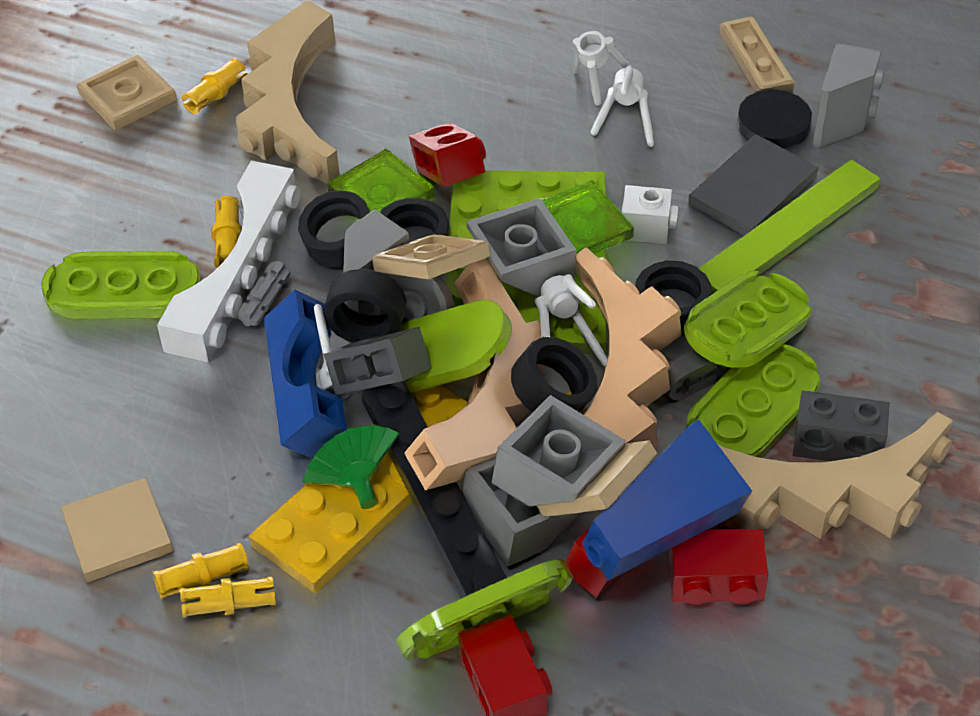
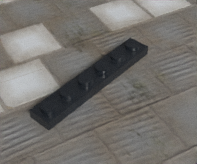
M404 381L363 391L362 403L373 424L388 427L400 434L389 449L388 454L461 597L464 598L506 579L507 577L457 482L425 491L404 454L423 429L427 428Z

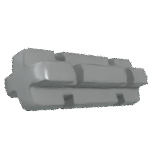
M271 262L268 265L263 276L260 277L248 295L246 303L244 302L238 310L237 318L243 321V325L251 327L260 323L265 315V311L269 309L280 292L282 285L285 284L290 276V269L285 267L284 262Z

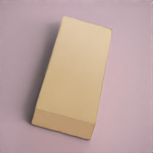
M753 16L720 23V35L755 92L770 89L793 92L795 83Z

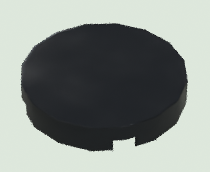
M774 89L757 91L747 96L740 104L737 125L741 134L748 140L757 134L781 148L791 147L803 141L807 136L811 126L812 112L809 105L802 98L790 92Z

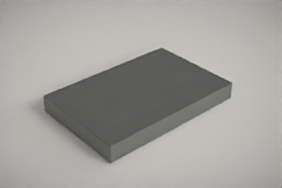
M755 134L689 194L688 205L740 234L746 235L784 208L817 177L818 166Z

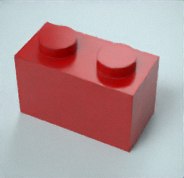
M763 529L705 530L669 549L668 559L672 602H687L698 605L716 601H733L738 604L764 601L769 574Z
M512 615L458 633L459 658L485 716H547V697L553 695L549 677L544 668L536 669L531 658L534 657V648L530 636L525 629L518 630Z

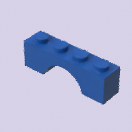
M294 289L264 317L281 446L314 458V454L323 447L324 443L334 438V435L347 431L342 398L315 385V371L322 348L314 306L316 304L321 305L324 312L325 304ZM326 324L328 336L330 338L332 335L331 329Z

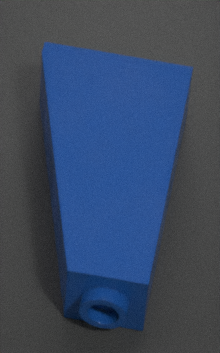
M700 420L691 423L627 487L617 500L593 521L582 544L585 547L589 561L596 568H600L609 581L738 514L752 493V489Z

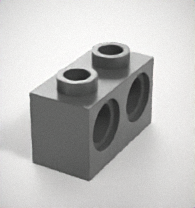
M420 327L352 342L323 354L335 395L401 382L432 368Z
M802 390L792 456L836 461L860 457L885 448L888 435L890 402Z

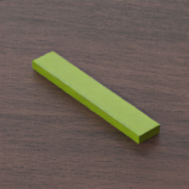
M852 159L698 268L706 274L711 283V295L744 273L761 271V275L879 188L881 178Z

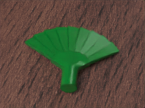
M361 425L360 427L350 428L347 431L334 435V438L324 443L323 447L314 454V458L307 466L302 482L353 488L361 508L370 509L378 503L371 486V478L400 434L388 427Z

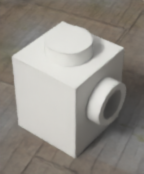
M625 185L620 240L667 244L669 229H676L679 206L671 205L672 189Z

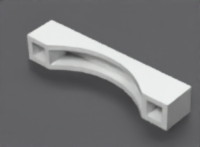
M250 161L237 184L243 226L236 246L226 260L212 274L193 287L173 296L157 324L163 352L209 363L216 348L222 347L232 318H237V312L242 306V300L247 290L253 289L257 279V272L262 262L268 261L276 236L283 233L286 218L291 208L295 209L299 203L300 187L296 186L294 169Z

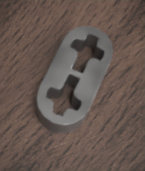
M693 351L669 364L670 390L666 393L673 400L684 399L718 382L731 367L713 363L696 351Z

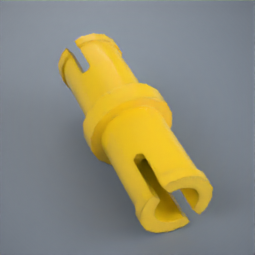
M232 58L216 72H208L204 75L201 83L182 95L181 100L186 101L183 102L186 110L192 114H197L213 100H220L225 97L228 89L247 75V72H244L246 68L243 63L236 58Z
M222 196L220 200L216 199L214 204L215 224L211 229V237L215 242L214 266L216 268L229 256L236 246L242 231V227L239 224L240 204L232 196Z
M239 542L234 546L204 556L200 552L193 554L189 561L159 571H153L152 574L161 600L166 597L180 593V588L212 585L211 582L242 571H248L249 563L243 545Z
M272 576L231 582L230 578L221 579L222 584L180 588L181 602L201 600L199 602L181 604L183 618L225 611V616L234 615V610L276 605L275 591L255 593L273 590Z

